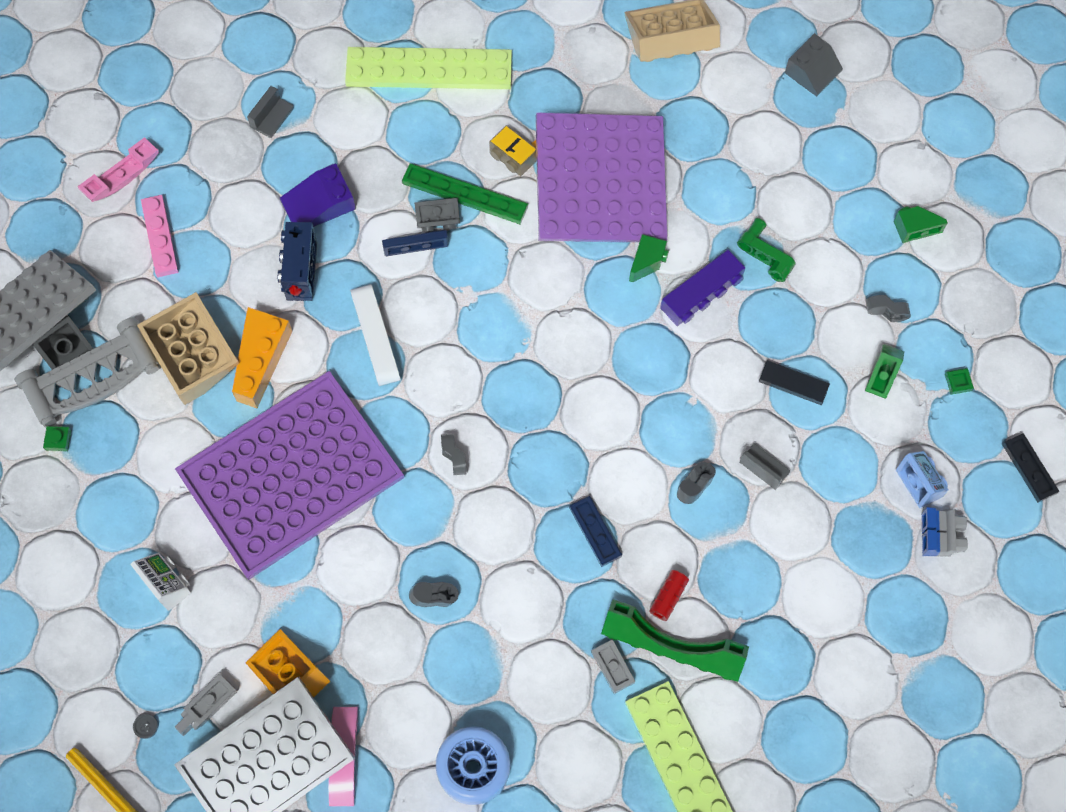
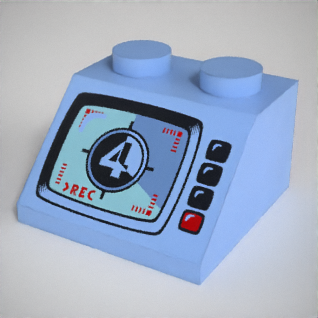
M924 451L907 454L896 469V472L919 508L942 498L949 490L945 478L940 476L935 469L933 459L927 456Z

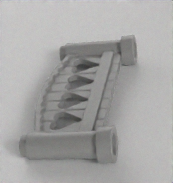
M130 317L117 325L120 336L41 376H38L36 370L28 369L19 373L14 378L18 388L24 391L41 425L45 428L46 426H52L57 422V415L77 411L108 398L125 387L143 371L148 375L158 371V362L137 326L140 323L136 317ZM117 354L132 360V366L125 367L123 371L117 372L115 370ZM97 364L113 372L112 376L104 378L102 382H96ZM76 375L90 380L92 386L88 389L84 388L80 393H76L74 391ZM56 385L71 392V397L63 399L59 404L54 403Z

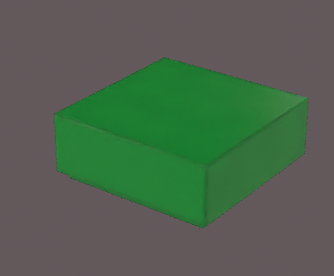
M968 368L947 371L945 373L951 395L973 391L974 386Z

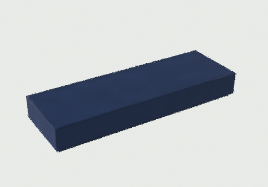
M442 230L382 240L384 256L448 247L447 231Z
M590 496L569 506L601 567L622 557V553Z

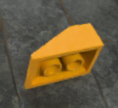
M281 629L245 662L272 694L299 676L314 698L330 682L321 670Z

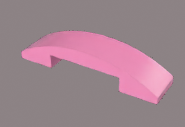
M144 137L128 149V156L99 177L94 174L77 187L92 202L108 197L140 175L155 159L159 151Z
M333 707L332 725L355 757L358 707ZM355 759L329 777V806H354Z

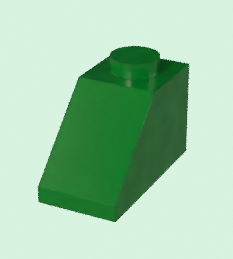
M919 206L900 209L893 221L902 243L943 233L948 224L945 218Z
M642 234L630 271L629 282H635L660 270L661 263H666L669 250H666L667 241Z
M883 344L867 383L866 392L884 399L887 398L903 362L905 351Z

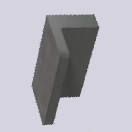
M270 86L247 116L250 127L272 138L294 107L280 98L277 88Z
M755 443L748 451L743 453L739 462L775 490L790 473L788 468Z

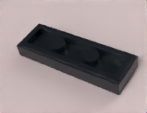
M768 360L759 379V382L821 406L830 386V383Z
M1024 433L1002 444L1037 503L1060 492Z

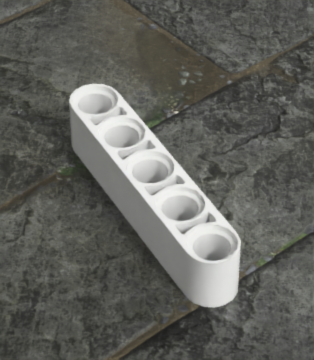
M372 284L351 289V296L378 385L383 386L400 381L399 372Z

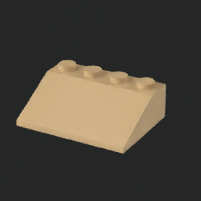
M688 0L624 12L634 49L640 62H650L658 58H671L674 55L680 54L689 55L696 51H710L713 48L720 47V24L704 0Z
M196 292L137 325L184 405L204 395L239 364Z

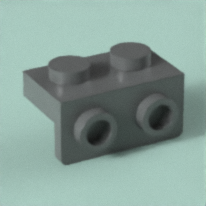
M457 198L414 202L417 229L422 228V232L435 231L437 226H443V230L456 229V224H460Z

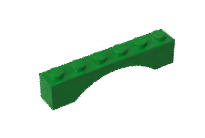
M614 599L609 607L601 632L602 635L607 636L609 639L628 643L634 648H642L651 651L657 656H665L680 664H688L703 672H711L726 680L736 682L739 681L749 650V646L729 639L700 643L674 638L652 626L639 613L636 607Z

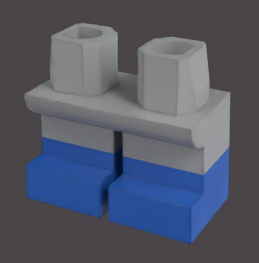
M927 507L921 514L923 534L922 556L950 557L953 553L965 552L968 549L967 538L956 537V530H966L967 517L955 515V510L938 511L936 508Z

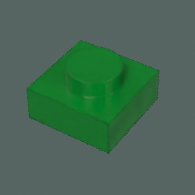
M46 426L43 444L45 451H68L71 429L69 427Z

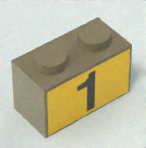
M507 125L489 141L491 156L495 160L503 162L510 172L517 173L520 177L537 161L536 148Z

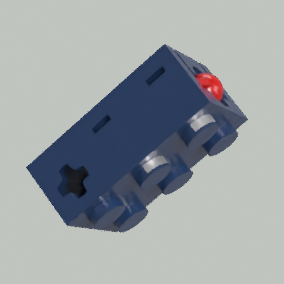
M286 222L285 230L281 231V243H284L283 250L279 252V261L282 263V269L278 270L277 274L278 283H281V292L285 294L287 301H313L317 256V239L312 222Z

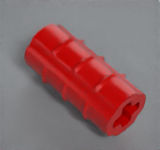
M671 570L649 610L653 616L663 621L668 620L689 582L687 576L676 570Z

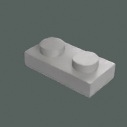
M613 639L591 650L613 694L635 684V680Z

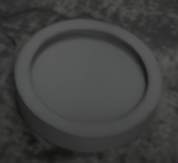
M150 714L138 716L133 723L134 733L142 739L153 737L158 730V722Z

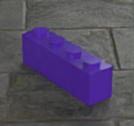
M727 250L665 296L661 301L660 309L677 327L682 323L686 324L692 320L697 311H704L708 308L713 299L716 297L717 299L721 298L732 285L737 286L744 279L745 267Z

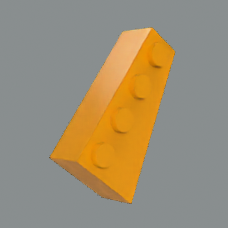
M250 307L247 308L238 356L239 364L236 367L232 389L237 402L258 408L292 334L288 320Z

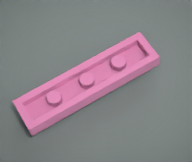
M158 195L141 199L157 278L179 273L163 196Z

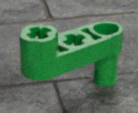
M755 218L748 231L742 234L737 245L747 254L770 266L768 274L773 280L785 282L795 267L796 262L789 255L758 238L767 224L762 219Z

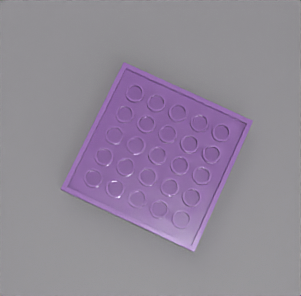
M536 113L538 241L640 242L642 234L667 241L663 116Z

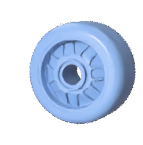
M465 727L450 734L440 746L436 757V773L442 788L454 800L468 805L483 804L494 799L506 786L510 775V757L505 744L495 733L481 727ZM471 761L478 762L481 765L480 770L476 773L468 772L466 769L468 763Z

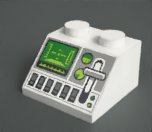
M159 553L133 561L130 564L168 611L191 594L187 589L190 583L182 573L179 576L175 574L173 569L176 566L168 556L163 558Z

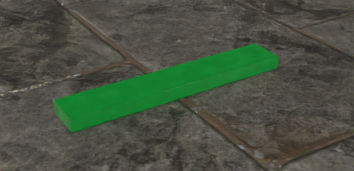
M411 163L402 179L403 185L444 199L457 198L458 204L521 225L528 209V203Z

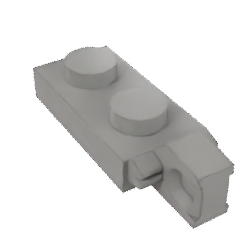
M218 674L183 708L184 711L181 713L183 719L175 726L176 730L184 736L192 728L195 730L199 729L237 691Z

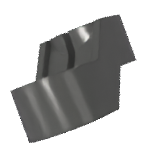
M876 295L866 300L867 311L870 315H883L890 322H901L911 317L909 304L906 302L894 303L886 295Z
M454 433L441 434L442 455L452 461L453 475H467L465 453L455 447Z
M707 462L698 463L681 482L677 490V498L685 504L694 503L711 484L716 474L715 468Z
M419 582L409 591L410 601L414 605L421 607H449L456 602L459 596L457 588L445 582Z

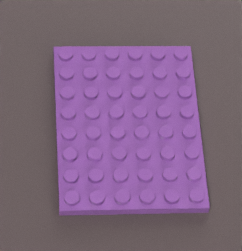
M330 371L175 468L248 580L404 478V474Z

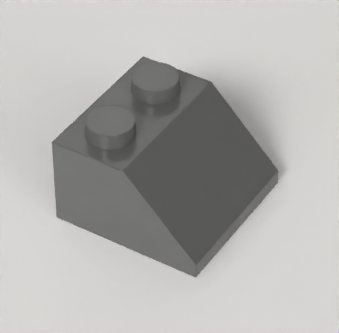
M814 33L788 59L785 74L817 97L842 72L843 68L831 45Z
M68 315L32 344L52 370L93 349Z

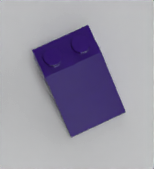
M336 163L314 172L280 197V201L291 222H312L313 227L356 210L353 196Z

